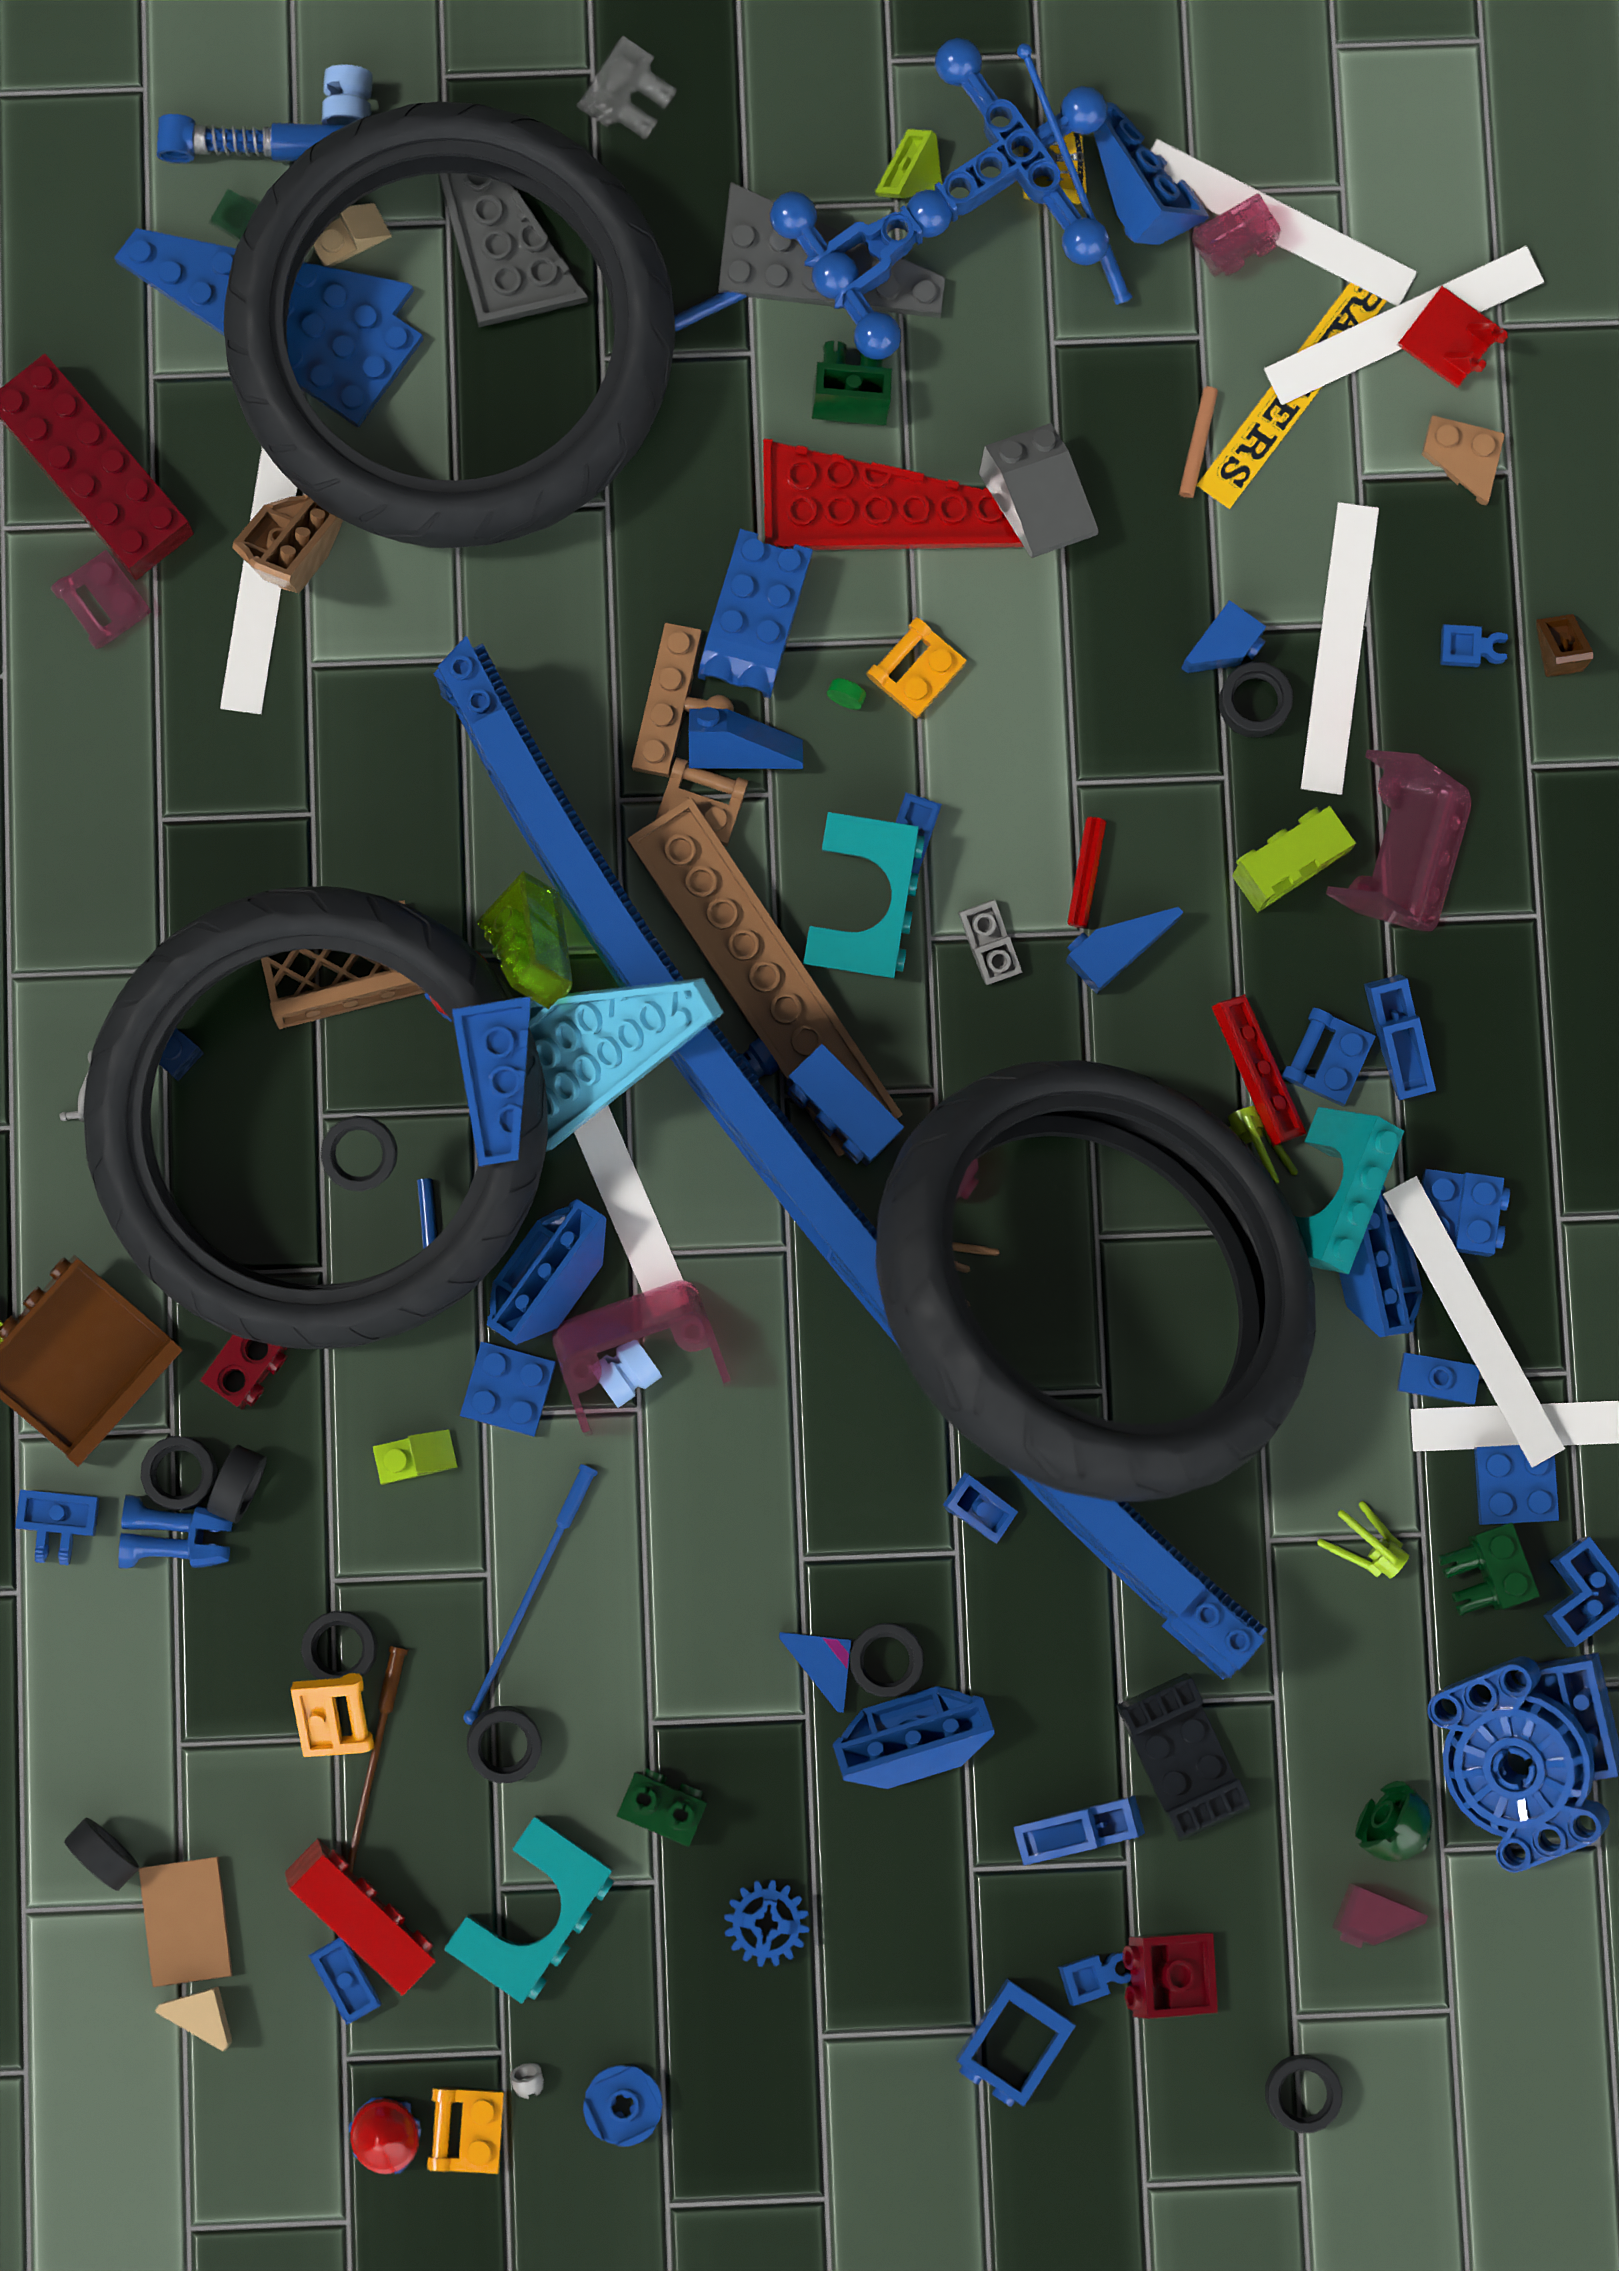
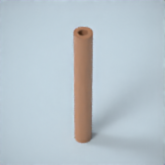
M1207 386L1203 389L1179 495L1183 497H1194L1218 390L1213 387Z

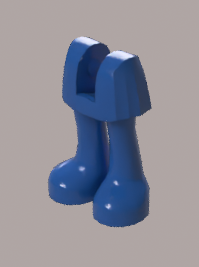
M126 1494L122 1512V1529L188 1532V1540L121 1533L119 1568H133L139 1559L152 1556L189 1559L192 1568L226 1563L230 1559V1547L218 1546L216 1544L203 1545L204 1530H210V1532L215 1533L220 1531L232 1532L233 1522L208 1512V1508L197 1506L194 1513H173L153 1510L145 1507L140 1497Z

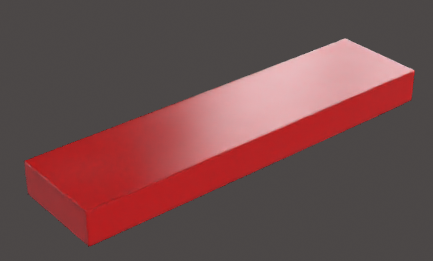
M1246 995L1234 997L1212 1006L1211 1008L1272 1146L1288 1142L1306 1134V1130Z

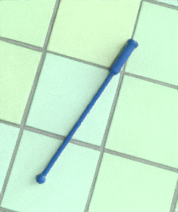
M1026 43L1021 44L1017 48V54L1020 58L1024 59L1086 217L1095 219L1031 59L1032 48ZM1109 244L1107 253L1100 262L1115 297L1113 300L1115 305L1133 298V296L1127 289Z
M580 1464L578 1468L580 1471L556 1519L558 1526L471 1710H467L464 1713L463 1719L468 1725H472V1722L479 1716L478 1711L563 1531L571 1526L593 1477H596L598 1471Z

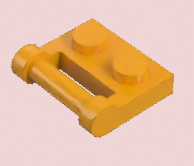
M915 617L908 625L910 630L879 665L874 664L866 672V675L899 705L918 719L966 665L967 660L936 635L924 621ZM921 640L928 648L900 680L895 683L889 675Z
M351 1673L335 1679L293 1682L291 1694L303 1757L365 1753L373 1749V1734L367 1729L361 1696L364 1685L360 1674ZM346 1696L353 1733L351 1736H342L335 1697Z
M433 2088L432 2101H436L432 2156H428L427 2170L498 2174L504 2091ZM451 2102H463L459 2157H448Z

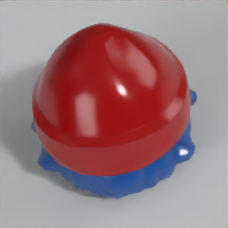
M372 2097L358 2109L354 2120L349 2124V2132L354 2151L353 2155L365 2167L380 2174H398L403 2172L415 2157L421 2135L420 2120L412 2116L410 2103L406 2101L398 2102L390 2098Z

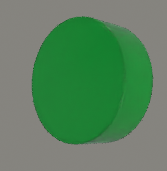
M843 678L833 679L826 693L838 705L852 710L861 709L866 698V693L862 687Z

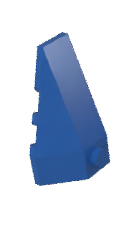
M1106 102L1107 117L1104 124L1094 132L1115 210L1125 226L1124 231L1126 235L1135 243L1160 245L1205 222L1209 215L1192 189L1183 179L1177 184L1163 169L1168 162L1160 154L1156 156L1152 151L1145 148L1141 144L1144 139L1141 132L1114 103Z

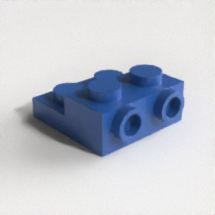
M1431 1169L1423 1170L1421 1185L1459 1253L1490 1257L1495 1254V1248H1502L1505 1238V1226L1498 1225L1500 1210H1507L1510 1198V1188L1503 1187L1504 1178L1473 1173L1458 1174Z

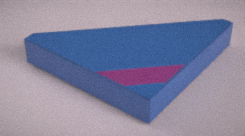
M780 1632L779 1639L836 1711L844 1713L851 1640Z

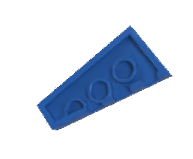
M531 996L452 1009L479 1166L519 1159Z

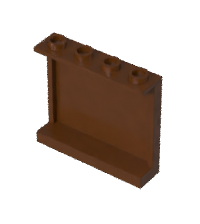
M74 1254L70 1260L63 1257L49 1273L53 1279L43 1290L40 1287H36L23 1302V1305L27 1308L17 1319L10 1316L0 1326V1399L65 1453L66 1458L79 1467L183 1349Z

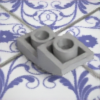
M993 899L958 912L985 985L1022 973L996 900Z

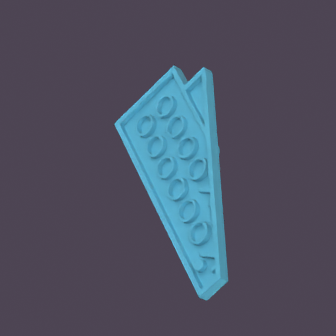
M703 978L531 998L529 1028L542 1065L547 1093L548 1139L546 1152L555 1148L723 1014L722 1009Z

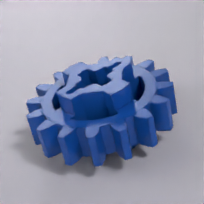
M757 1880L754 1883L755 1891L751 1893L745 1887L740 1888L743 1897L741 1901L731 1898L729 1903L736 1910L735 1913L725 1914L724 1919L733 1922V1927L725 1930V1935L736 1936L737 1940L731 1948L735 1951L743 1947L745 1949L744 1961L747 1962L752 1955L758 1956L757 1962L760 1967L763 1966L765 1958H771L774 1966H778L779 1955L784 1954L791 1960L793 1958L791 1946L795 1945L801 1948L804 1946V1942L798 1937V1934L809 1932L808 1926L800 1924V1919L808 1916V1910L797 1909L796 1906L802 1901V1898L799 1895L790 1899L788 1897L790 1892L789 1885L778 1891L776 1890L775 1880H771L768 1888L763 1889L761 1883ZM763 1897L761 1907L753 1913L743 1912L748 1903L756 1898ZM777 1899L788 1906L793 1919L782 1917L776 1909ZM770 1904L772 1920L778 1922V1926L771 1927L766 1936V1941H762V1928L760 1925L755 1924V1921L764 1917V1912H767V1906ZM740 1927L752 1930L757 1937L756 1947L752 1946L744 1938ZM791 1934L784 1944L770 1949L771 1941L778 1935Z

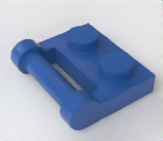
M1312 1008L1308 1020L1311 1022L1291 1066H1286L1282 1078L1343 1107L1376 1036L1337 1019L1326 1011ZM1325 1028L1334 1032V1035L1313 1078L1307 1075L1305 1070Z

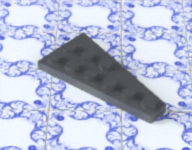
M438 173L479 327L588 302L587 295L581 286H578L570 274L569 268L563 259L558 256L548 241L547 235L512 185L488 177L471 174Z
M731 183L718 289L719 294L732 292L746 295L749 298L834 307L835 299L826 298L815 289L812 282L813 268L804 266L808 255L799 242L784 238L773 229L770 222V210L774 201ZM819 221L815 223V228L827 245L829 241L842 233V231ZM863 243L845 252L846 255L855 261L859 270V277L879 263L876 257L870 255L869 248ZM901 258L891 266L889 280L863 296L873 311L941 318L945 277Z

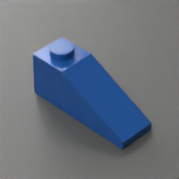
M712 707L689 709V768L803 769L802 739L729 709H715Z
M1179 907L1096 929L1089 937L1083 932L1067 947L1071 953L1068 955L1066 962L1097 995L1180 920L1183 911Z

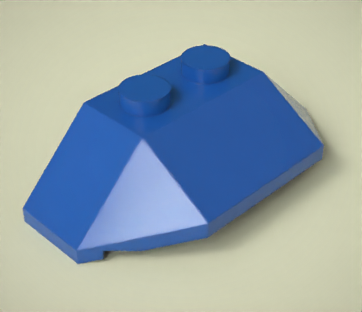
M1384 1185L1349 1274L1339 1273L1346 1307L1380 1338L1414 1332V1320L1418 1314L1423 1294L1414 1250L1383 1195L1386 1190Z
M576 1199L569 1203V1206L558 1209L537 1220L492 1283L490 1316H488L487 1325L515 1345L557 1329L603 1266L606 1217Z
M936 1686L862 1709L846 1728L841 1738L838 1737L833 1743V1747L844 1781L889 1789L962 1766L995 1733L982 1697H971L958 1691Z

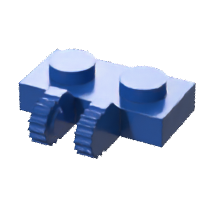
M20 1490L15 1529L37 1531L35 1561L45 1563L49 1553V1532L62 1533L58 1551L59 1564L69 1565L73 1550V1534L95 1537L100 1498Z

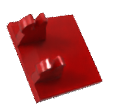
M1441 286L1398 342L1397 346L1458 389L1468 374L1473 371H1483L1486 367V362L1483 359L1480 360V358L1490 345L1495 342L1504 343L1508 338V333L1505 330L1501 333L1502 328L1497 326L1496 323L1490 321L1459 297Z

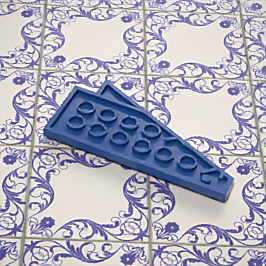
M136 228L114 257L116 262L224 336L225 297L236 248ZM303 262L297 274L287 315L288 357L294 376L303 391L357 428L360 427L424 340L421 333L396 317L397 313L414 292L413 286L404 282Z

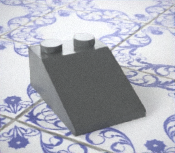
M1051 423L984 447L979 475L1031 558L1098 535V527L1069 450Z

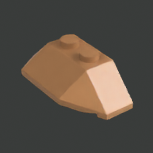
M306 494L303 496L287 497L264 505L234 540L232 548L263 580L278 585L284 590L299 594L328 558L343 520L322 509Z

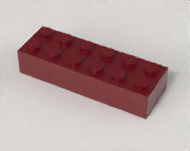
M45 353L0 388V421L135 580H138L194 535L186 518Z

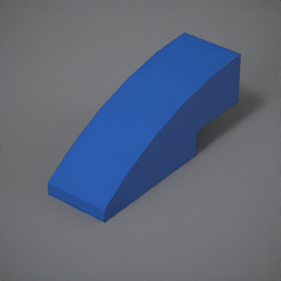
M1399 974L1364 984L1379 1044L1397 1099L1403 1100L1436 1091L1420 1018L1415 1014L1408 979Z
M1135 1795L1014 1827L1023 1866L1095 1849L1103 1845L1136 1838L1145 1834Z

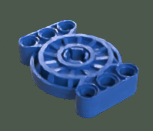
M1524 1656L1513 1658L1446 1686L1431 1698L1427 1709L1429 1718L1435 1725L1450 1729L1443 1751L1444 1776L1450 1794L1460 1810L1476 1825L1492 1834L1503 1837L1496 1848L1497 1862L1503 1869L1513 1873L1524 1871L1592 1844L1607 1829L1610 1820L1609 1813L1604 1805L1587 1799L1591 1792L1595 1771L1593 1751L1586 1732L1577 1718L1562 1704L1545 1694L1534 1692L1540 1681L1541 1672L1534 1660ZM1511 1670H1519L1525 1675L1527 1680L1526 1686L1518 1685L1513 1681ZM1477 1684L1485 1685L1489 1688L1492 1695L1491 1700H1484L1478 1695L1476 1690ZM1442 1699H1449L1454 1702L1457 1714L1454 1715L1446 1712L1442 1705ZM1509 1752L1510 1754H1518L1525 1760L1532 1758L1533 1763L1529 1766V1774L1521 1775L1511 1769L1507 1760ZM1584 1763V1781L1582 1782L1581 1776ZM1580 1815L1591 1817L1596 1824V1830H1589L1583 1827L1580 1822ZM1545 1829L1557 1832L1561 1843L1554 1844L1550 1842L1545 1836ZM1510 1843H1517L1522 1846L1526 1856L1521 1858L1514 1855L1511 1851Z

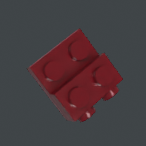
M1213 1933L1159 1934L1129 1937V1946H1126L1123 1950V1962L1126 1969L1131 1970V1986L1126 1988L1125 2001L1128 2009L1133 2010V2017L1152 2019L1218 2013Z

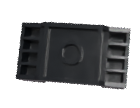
M1187 1673L1116 1705L1132 1744L1179 1842L1249 1810L1251 1806L1240 1780L1236 1779L1201 1705L1204 1702L1192 1677Z

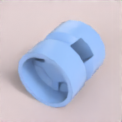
M334 65L325 70L324 94L327 98L323 101L322 124L349 125L371 115V104L367 100L372 97L373 75L369 70L354 65Z
M634 1336L616 1348L615 1357L606 1355L589 1367L617 1408L635 1397V1389L637 1387L646 1389L662 1378V1375Z

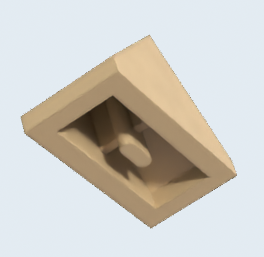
M219 1987L163 2002L158 2005L155 2013L221 2051L228 2049L232 2043Z

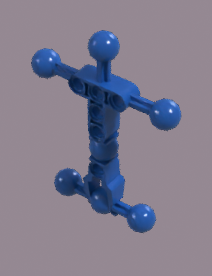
M954 38L946 41L936 54L935 68L939 77L947 84L962 86L984 117V133L992 146L951 172L945 178L942 185L940 182L936 183L935 190L926 189L917 192L908 201L906 207L904 205L900 207V212L890 213L870 225L864 222H856L829 241L828 245L815 228L817 210L813 201L805 194L793 191L782 194L773 203L770 210V222L773 229L784 238L797 240L808 255L804 266L813 268L812 282L815 289L822 296L835 299L834 309L845 308L856 324L854 342L857 349L867 358L881 360L890 357L898 349L901 342V329L897 321L890 315L874 312L863 295L889 280L891 266L912 250L914 243L920 245L923 243V237L932 238L941 235L949 227L951 220L953 222L956 221L958 215H965L1016 181H1018L1033 202L1046 204L1064 230L1062 248L1065 255L1075 264L1088 266L1097 263L1106 255L1109 248V235L1106 228L1096 219L1082 218L1060 187V170L1046 150L1056 143L1049 122L1047 121L1035 130H1032L1012 102L997 98L980 74L982 56L979 49L968 39ZM1080 86L1072 89L1063 98L1060 113L1055 116L1062 136L1065 137L1071 132L1086 135L1097 131L1104 124L1107 117V104L1103 95L1095 88ZM998 116H1003L1010 123L1005 127H997L991 121ZM1018 146H1025L1031 150V153L1026 157H1018L1012 151ZM987 167H995L1000 171V174L997 177L988 178L981 171ZM1039 176H1046L1053 183L1047 187H1039L1033 180ZM957 187H962L969 191V195L965 198L957 199L950 192ZM895 228H900L907 232V236L901 240H894L888 236V233ZM863 243L869 248L870 255L876 257L879 263L859 277V270L855 261L846 255L845 252Z

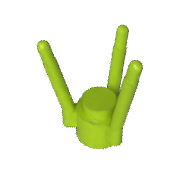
M1249 1106L1230 1114L1227 1117L1231 1125L1229 1128L1245 1144L1254 1143L1263 1166L1270 1173L1272 1180H1275L1276 1184H1278L1279 1179L1261 1137L1265 1135L1270 1144L1271 1141L1256 1107ZM1282 1145L1272 1146L1290 1174L1293 1176L1297 1175L1298 1171Z
M1364 1501L1359 1503V1507L1383 1536L1380 1540L1374 1537L1344 1510H1339L1338 1516L1373 1546L1368 1554V1557L1373 1561H1368L1323 1539L1317 1540L1318 1546L1367 1569L1375 1577L1383 1573L1389 1579L1393 1578L1402 1569L1410 1556L1401 1549L1403 1543L1391 1534Z

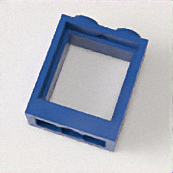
M1007 1978L957 2055L956 2060L962 2065L959 2072L978 2085L983 2079L994 2086L995 2089L992 2094L1008 2106L1012 2107L1016 2101L1024 2107L1076 2025ZM1009 2000L1056 2031V2034L1020 2090L972 2059Z

